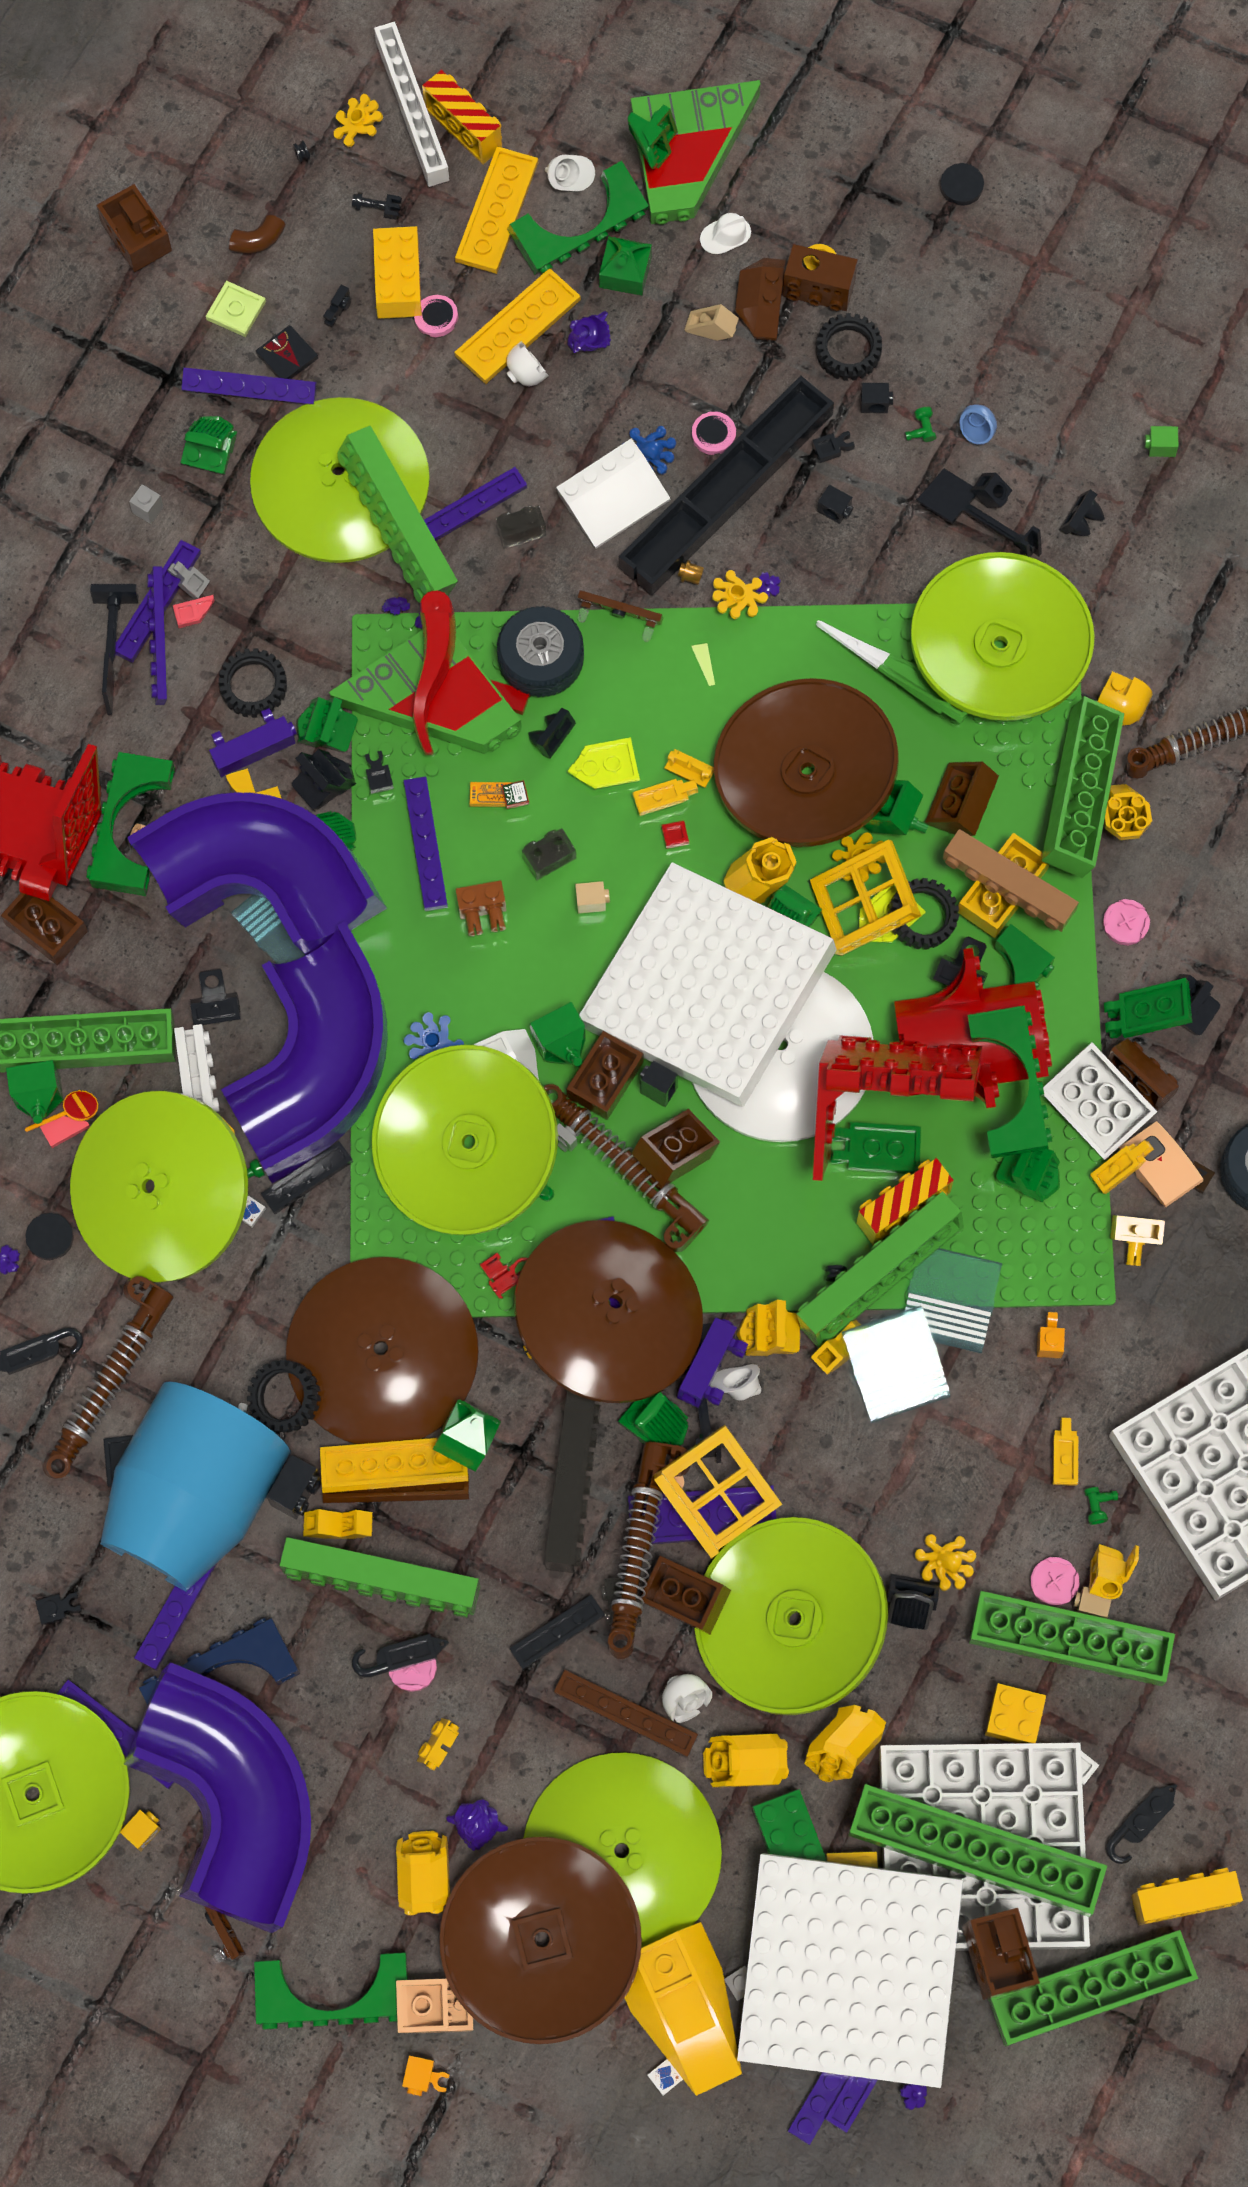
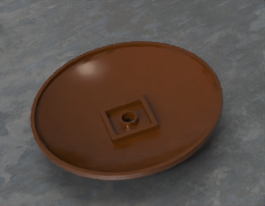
M593 1220L575 1223L554 1232L541 1242L529 1256L519 1275L515 1290L516 1323L520 1337L531 1358L558 1385L590 1400L605 1403H628L658 1394L672 1385L684 1373L693 1360L700 1344L703 1328V1309L697 1285L688 1268L679 1256L659 1238L626 1223ZM609 1299H617L620 1303V1308L611 1307Z
M374 1257L358 1260L334 1270L321 1279L307 1293L295 1312L289 1328L286 1346V1360L304 1365L306 1369L313 1373L312 1376L316 1377L318 1381L316 1385L320 1386V1392L317 1393L321 1396V1400L317 1401L316 1405L319 1406V1409L313 1412L315 1415L313 1420L330 1434L352 1444L423 1439L440 1429L457 1400H466L475 1379L479 1354L478 1338L472 1315L454 1287L442 1276L421 1264L393 1257ZM380 1342L387 1344V1352L384 1355L376 1354L374 1352L376 1344ZM288 1373L292 1388L302 1405L304 1399L303 1385L296 1376Z
M530 1837L514 1840L492 1849L474 1862L460 1877L447 1900L442 1916L439 1939L440 1955L446 1979L463 2008L488 2030L513 2041L530 2044H552L567 2041L591 2031L606 2020L621 2004L631 1988L639 1967L642 1947L639 1913L635 1901L621 1876L602 1857L586 1847L568 1840L552 1837ZM539 1932H545L549 1935L550 1940L545 1947H540L535 1941L536 1935Z

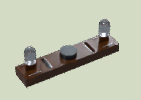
M582 590L579 591L578 599L582 602V607L590 609V606L594 605L612 611L614 616L625 618V615L647 621L646 625L654 628L655 625L662 624L663 615ZM580 608L577 617L579 622L583 623L586 621L589 610ZM645 627L642 639L645 642L650 641L654 630Z
M183 1886L178 1888L175 1892L178 1898H182L179 1895ZM205 1907L207 1911L205 1913L206 1920L211 1926H215L225 1947L223 1949L224 1952L221 1950L211 1956V1964H219L226 1959V1956L234 1960L246 1955L226 1915Z

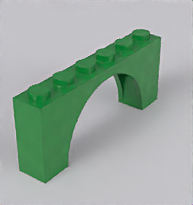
M622 161L604 170L600 176L606 190L607 207L603 220L591 231L574 237L555 235L540 227L529 213L509 224L507 230L534 275L539 272L543 274L548 269H552V265L557 262L562 264L572 257L571 254L576 251L579 253L584 252L590 247V243L594 241L599 243L605 240L611 231L619 232L627 226V222L633 219L636 222L646 215L645 212L649 205Z
M118 752L117 759H114L112 762L111 771L114 774L112 780H109L107 784V794L109 795L107 802L104 801L102 805L103 821L102 823L99 822L97 826V836L99 838L97 844H94L92 848V857L94 859L92 865L88 866L87 879H89L93 888L146 896L151 877L149 868L130 861L118 850L113 838L114 824L121 809L134 797L152 790H171L175 767L171 760Z
M1012 924L996 940L994 948L1006 960L1012 973L1013 984L1035 981L1037 990L1040 986L1038 983L1043 976L1047 978L1055 968L1053 966L1055 957Z
M1023 1005L968 1015L972 1043L988 1042L1008 1049L1022 1062L1029 1078L1028 1096L1020 1112L1002 1127L987 1131L991 1158L1049 1149L1048 1142H1052L1050 1128H1045L1044 1119H1048L1046 1104L1041 1105L1040 1096L1044 1095L1042 1081L1037 1082L1036 1073L1040 1072L1038 1058H1033L1032 1049H1037L1035 1036L1029 1035L1028 1026H1033L1031 1013L1025 1012V1006Z
M380 1954L379 1971L375 1982L367 1994L355 2004L335 2011L317 2010L299 2001L286 1983L280 1960L254 1962L256 2024L262 2025V2030L278 2029V2024H288V2028H302L303 2023L313 2022V2027L328 2026V2021H338V2025H352L353 2020L363 2019L364 2024L379 2023V2018H389V2022H397L396 1981L408 1980L407 1954Z

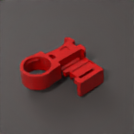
M497 1252L480 1264L490 1279L489 1285L499 1299H503L501 1295L517 1285L521 1271L515 1273V1268L520 1262L527 1261L528 1258H520L513 1265L507 1267V1265H502L499 1260L501 1257Z

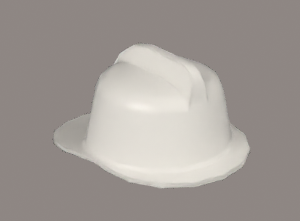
M578 155L557 156L545 168L550 184L558 190H585L592 184L595 177L593 163L587 157Z
M726 213L719 220L704 228L700 236V242L705 251L711 254H722L746 243L751 236V228L743 216L735 213Z
M750 1364L743 1367L721 1370L716 1373L710 1387L721 1389L735 1400H745L761 1393L758 1379L760 1368L758 1365Z

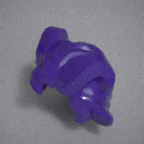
M606 311L598 315L583 316L580 320L571 321L570 328L572 331L568 336V346L573 353L582 350L595 351L599 348L610 346L609 325L605 321L608 315Z
M484 1799L477 1800L474 1803L461 1804L455 1815L447 1816L446 1818L449 1823L456 1825L458 1834L464 1840V1843L467 1844L468 1848H471L473 1851L476 1849L480 1850L484 1844L491 1841L497 1831L505 1832L508 1830V1826L499 1822L495 1808L490 1807L489 1802Z

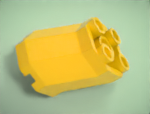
M1127 784L1111 785L1103 824L1104 828L1119 840L1139 839L1152 823L1150 804L1145 801L1142 795Z
M773 837L754 843L748 852L731 864L723 880L724 887L759 904L764 903L768 896L789 881L797 861L791 846L786 843H780Z
M857 1705L840 1707L836 1717L810 1744L804 1764L816 1775H819L820 1780L825 1782L851 1779L854 1769L881 1741L886 1722L875 1711L868 1709L867 1713L860 1711L861 1707Z
M778 1734L711 1737L708 1742L712 1743L710 1748H705L703 1752L704 1774L706 1778L713 1780L710 1783L712 1787L779 1785L781 1780L786 1779L789 1774L787 1766L788 1745L786 1740L780 1739Z
M435 1831L412 1832L408 1834V1840L403 1842V1837L397 1840L399 1907L403 1908L404 1913L407 1915H415L422 1912L441 1913L444 1911V1906L450 1896L447 1836L442 1835L441 1839L438 1837V1832Z

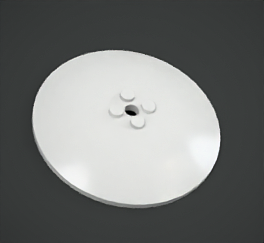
M823 972L784 1038V1041L788 1044L787 1048L776 1051L744 1107L693 1082L692 1084L706 1108L718 1120L736 1132L769 1142H792L808 1139L815 1136L819 1062L828 1040L838 1041L840 1035L871 1037L873 1040L871 1026L863 1008L854 995L834 977ZM860 1090V1093L844 1092L836 1099V1115H834L833 1120L835 1125L851 1113L866 1090Z

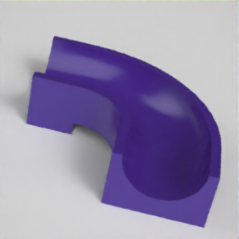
M234 792L200 798L166 813L127 837L159 884L168 903L165 906L167 911L185 928L224 905L223 899L237 894H254L270 901L292 942L307 955L326 943L334 935L337 925L341 922L346 921L349 929L352 930L387 909L366 870L338 835L321 819L306 809L274 796Z
M346 921L338 924L334 935L313 952L291 962L274 964L268 961L262 965L270 984L287 1013V1039L279 1054L270 1063L221 1089L272 1184L288 1176L340 1139L355 1124L366 1109L382 1075L388 1042L385 1006L371 967Z
M170 1662L159 1675L124 1765L168 1783L173 1781L179 1784L193 1796L200 1808L204 1826L203 1838L179 1896L273 1933L284 1926L303 1875L310 1845V1801L299 1762L279 1728L253 1702L237 1691L215 1680Z

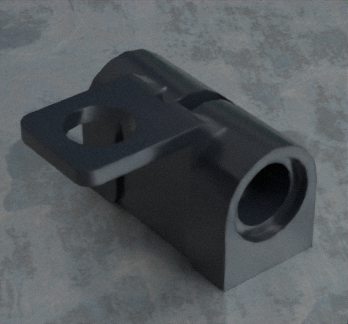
M969 936L966 937L956 959L947 955L942 957L933 979L949 986L961 969L964 955L963 949H966L971 944L976 945L979 948L978 956L981 962L987 945ZM976 970L977 977H982L984 985L988 973Z
M222 970L201 971L199 979L202 998L190 1000L193 1024L206 1025L241 1019L238 993L226 994ZM210 975L216 976L219 980L218 985L214 988L208 987L205 983V979Z

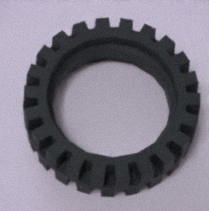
M846 313L845 317L839 314L836 319L832 317L828 323L825 322L817 337L816 355L818 362H821L822 369H826L827 374L831 375L833 373L836 379L842 376L844 381H848V377H851L852 381L857 380L858 376L861 379L866 377V373H872L873 368L877 367L882 353V337L878 327L875 328V324L872 321L868 323L867 317L864 316L860 319V314H855L854 317H851V313ZM854 330L863 334L869 340L871 351L868 357L861 362L844 364L835 360L829 354L827 348L828 341L837 332Z
M249 648L244 649V653L238 651L235 653V657L231 655L228 658V663L224 662L222 665L223 670H220L219 673L220 693L230 710L233 709L234 713L238 715L242 713V716L247 718L248 715H251L252 718H257V714L263 716L261 711L270 708L271 712L275 711L274 707L281 705V700H284L285 692H287V679L281 662L278 659L276 660L272 653L269 655L266 650L260 652L258 648H253V651H250ZM250 664L267 667L275 677V686L271 694L265 699L256 702H246L238 699L231 689V679L235 672Z
M922 878L921 880L914 879L908 882L913 894L925 893L933 896L940 902L945 913L943 927L931 935L916 933L906 924L892 930L894 935L898 934V939L901 942L903 940L906 941L905 945L909 947L914 945L915 949L923 947L924 950L937 947L949 938L957 926V921L959 920V914H957L959 907L955 905L957 900L955 896L951 897L952 892L949 889L947 891L944 889V884H936V880L928 881V878ZM898 891L889 904L888 914L903 906Z
M288 1360L271 1361V1364L266 1363L263 1365V1369H258L255 1372L257 1376L252 1377L250 1381L253 1383L252 1386H248L247 1390L250 1392V1396H247V1402L251 1403L248 1408L249 1411L254 1413L252 1414L253 1418L276 1432L297 1431L301 1429V1426L308 1425V1420H313L315 1417L313 1412L319 1409V1406L316 1405L317 1401L321 1400V1396L317 1393L320 1392V1386L316 1385L318 1381L316 1377L312 1376L313 1373L306 1369L304 1365ZM291 1373L303 1385L304 1399L302 1406L297 1414L290 1419H275L265 1408L264 1393L266 1386L277 1374Z

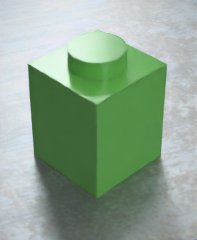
M1151 426L1149 435H1145L1144 441L1145 448H1148L1149 457H1176L1178 450V427Z

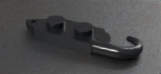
M68 1327L0 1351V1371L11 1375L53 1359L59 1352L58 1340L69 1336L74 1337L77 1341L75 1348L70 1352L75 1354L82 1348L83 1336L77 1329Z
M431 1634L383 1647L377 1654V1665L369 1668H362L359 1665L360 1656L366 1652L365 1649H361L354 1654L352 1667L354 1672L361 1677H373L436 1660L437 1655L449 1644V1641L431 1637Z
M1176 1784L1160 1789L1156 1787L1109 1838L1106 1843V1852L1113 1862L1124 1864L1132 1859L1131 1855L1121 1858L1115 1853V1847L1123 1838L1131 1843L1141 1842L1175 1806L1173 1802Z

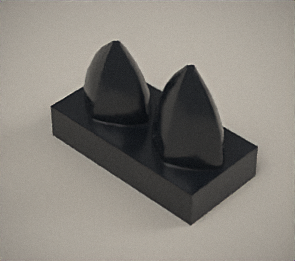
M1091 489L1082 493L1059 530L1064 534L1072 532L1080 536L1090 535V528L1084 516L1093 520L1105 519L1100 505L1095 501L1098 494Z
M561 708L558 713L545 716V722L548 726L546 730H535L528 733L531 742L540 749L543 756L550 759L576 724L570 712L564 708Z

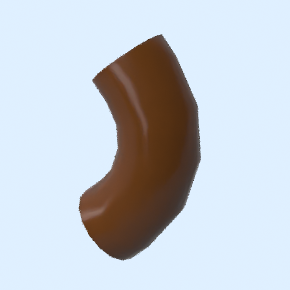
M267 215L261 226L253 231L234 229L229 242V250L248 254L264 251L276 243L286 224L279 217Z

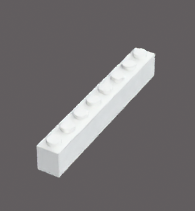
M395 22L375 27L376 44L428 187L449 181L448 166Z

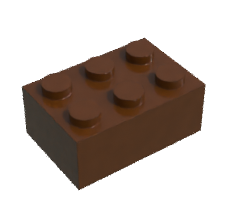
M20 893L1 914L7 927L57 966L88 932L85 923L53 897H51L50 901Z
M603 1031L567 1087V1096L569 1099L608 1120L644 1063V1054Z
M687 1109L643 1135L631 1154L662 1187H665L709 1160L720 1141L690 1109Z
M659 1556L648 1579L647 1586L644 1588L646 1594L642 1599L647 1606L711 1635L731 1590L723 1584Z

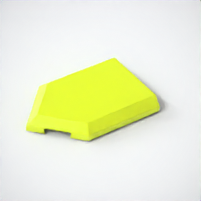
M631 737L585 746L578 759L569 768L568 773L594 789L640 781Z
M895 884L880 891L871 899L878 919L888 914L889 904L897 892ZM917 903L921 914L920 917H922L926 911ZM864 907L860 908L859 928L869 924ZM918 917V918H916V919H914V920H912V921L906 923V925H907L908 927H910V926H911L912 924H914L920 917ZM890 931L870 942L892 943L899 935H894Z

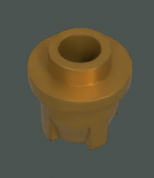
M687 560L686 564L681 563L678 572L681 582L688 581L699 585L704 568L690 563V560Z

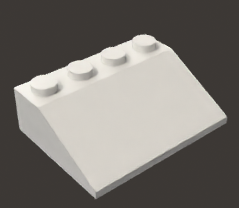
M632 438L556 487L560 499L595 549L671 500Z
M1093 1042L1085 1047L1043 1087L1044 1096L1104 1160L1157 1113V1110Z

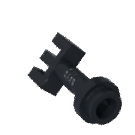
M361 192L353 195L352 207H356V210H360L361 206L384 210L383 218L399 219L398 212L401 208L399 204L402 202L400 196L387 194L386 201H378L362 197L363 193Z

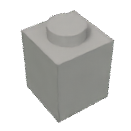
M144 485L139 487L129 501L132 513L152 524L164 507L161 495Z

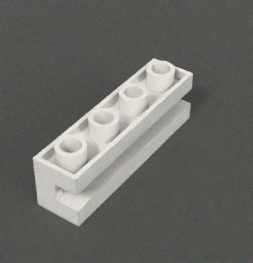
M202 1024L193 1025L191 1030H184V1027L174 1028L183 1094L191 1096L208 1105L215 1112H219L218 1098L213 1097V1090L217 1089L215 1075H210V1067H214L212 1053H207V1045H211L209 1031H204Z

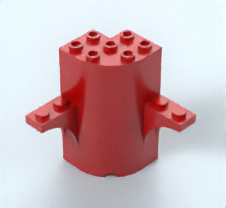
M973 948L963 949V963L957 977L945 989L927 997L894 1001L899 1041H920L922 1044H927L928 1048H937L939 1045L950 1046V1043L982 1046L981 1069L975 1096L984 1102L986 1108L996 1107L995 1098L999 1097L998 1083L1029 1079L1022 1062L1008 1049L988 1042L972 1043L968 1015L1024 1005L1025 1012L1031 1013L1033 1026H1028L1029 1035L1035 1036L1037 1049H1032L1033 1058H1038L1040 1072L1036 1073V1077L1049 1076L1048 1067H1052V1060L1044 1018V1004L1041 989L1036 990L1035 981L983 989L982 977H977L976 970H981L979 956H974Z

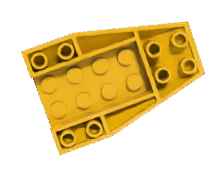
M699 1922L641 1948L639 1967L631 1988L625 1996L626 2003L630 2012L689 2088L697 2096L741 2075L740 2061H737L738 2050L723 1970L702 1923Z

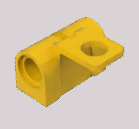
M1099 1544L1090 1563L1089 1593L1105 1599L1120 1597L1123 1591V1584L1128 1582L1138 1563L1139 1546H1134L1125 1562L1120 1551Z

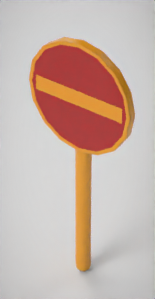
M73 1091L63 1101V1112L44 1119L39 1124L30 1125L25 1128V1131H31L65 1115L75 1121L89 1120L98 1111L97 1099L87 1091Z

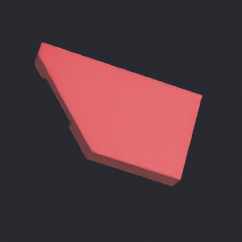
M210 595L173 605L178 628L201 623L215 601L214 596Z
M63 1116L40 1126L51 1148H54L90 1128V1125L86 1121H75Z

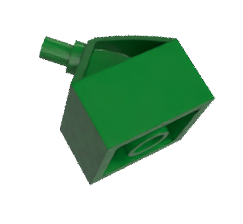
M609 236L599 273V287L643 296L652 259V244Z
M895 780L894 788L884 806L864 826L871 833L907 835L909 829L912 831L916 829L926 833L929 825L918 821V818L915 817L923 794L909 781Z
M572 1002L530 1023L531 1038L544 1061L557 1064H574L575 1066L582 1064L580 1057L586 1041L585 1024Z
M53 1060L6 1068L9 1094L15 1106L21 1112L33 1118L34 1123H41L42 1118L51 1114L64 1101L60 1073Z
M458 1399L443 1425L433 1450L476 1472L488 1452L501 1421Z

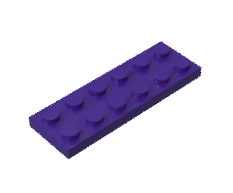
M755 1487L731 1488L724 1491L742 1516L764 1501ZM709 1490L685 1493L693 1502ZM663 1494L662 1504L658 1506L660 1513L656 1515L659 1520L655 1524L657 1531L653 1533L656 1539L651 1544L698 1541L668 1498ZM718 1495L698 1509L716 1535L738 1520L721 1495ZM628 1496L629 1510L633 1508L630 1501L634 1500V1496ZM776 1509L753 1526L776 1519Z

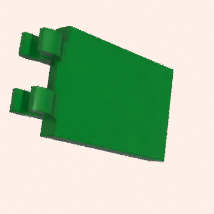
M1186 978L1128 991L1120 993L1119 1000L1105 1002L1104 1012H1108V1017L1116 1018L1119 1016L1120 1019L1119 1021L1105 1023L1106 1033L1110 1032V1038H1117L1121 1034L1124 1038H1129L1192 1023L1189 981Z
M850 1122L849 1128L835 1127L833 1141H845V1151L833 1150L831 1164L848 1163V1170L914 1174L919 1170L921 1126Z

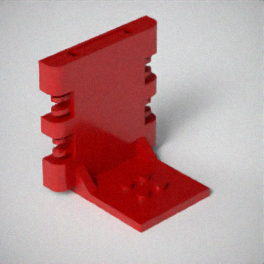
M87 745L72 777L68 779L66 785L64 780L59 779L55 787L50 786L52 777L45 775L43 768L26 764L23 770L22 767L16 766L12 774L7 773L9 764L2 762L0 755V876L4 877L9 868L13 869L11 879L18 881L20 877L19 890L21 893L50 901L58 884L68 885L101 817V786L99 784L98 752L95 745Z
M840 1035L838 1041L828 1040L819 1062L813 1180H823L831 1157L832 1141L835 1136L833 1120L834 1115H836V1099L844 1092L860 1093V1090L890 1092V1095L909 1097L910 1093L938 1095L940 1099L974 1102L981 1069L982 1046L950 1043V1046L939 1045L937 1048H928L927 1044L911 1040L890 1042L888 1045L880 1044V1041L872 1040L871 1037Z

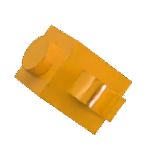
M1048 1312L1046 1327H1040L1037 1357L1061 1358L1064 1353L1065 1328H1057V1312Z
M409 2056L402 2087L408 2088V2094L422 2096V2092L428 2093L430 2083L433 2084L437 2091L446 2092L447 2088L440 2087L438 2080L442 2077L449 2078L450 2075L445 2072H433L434 2061Z

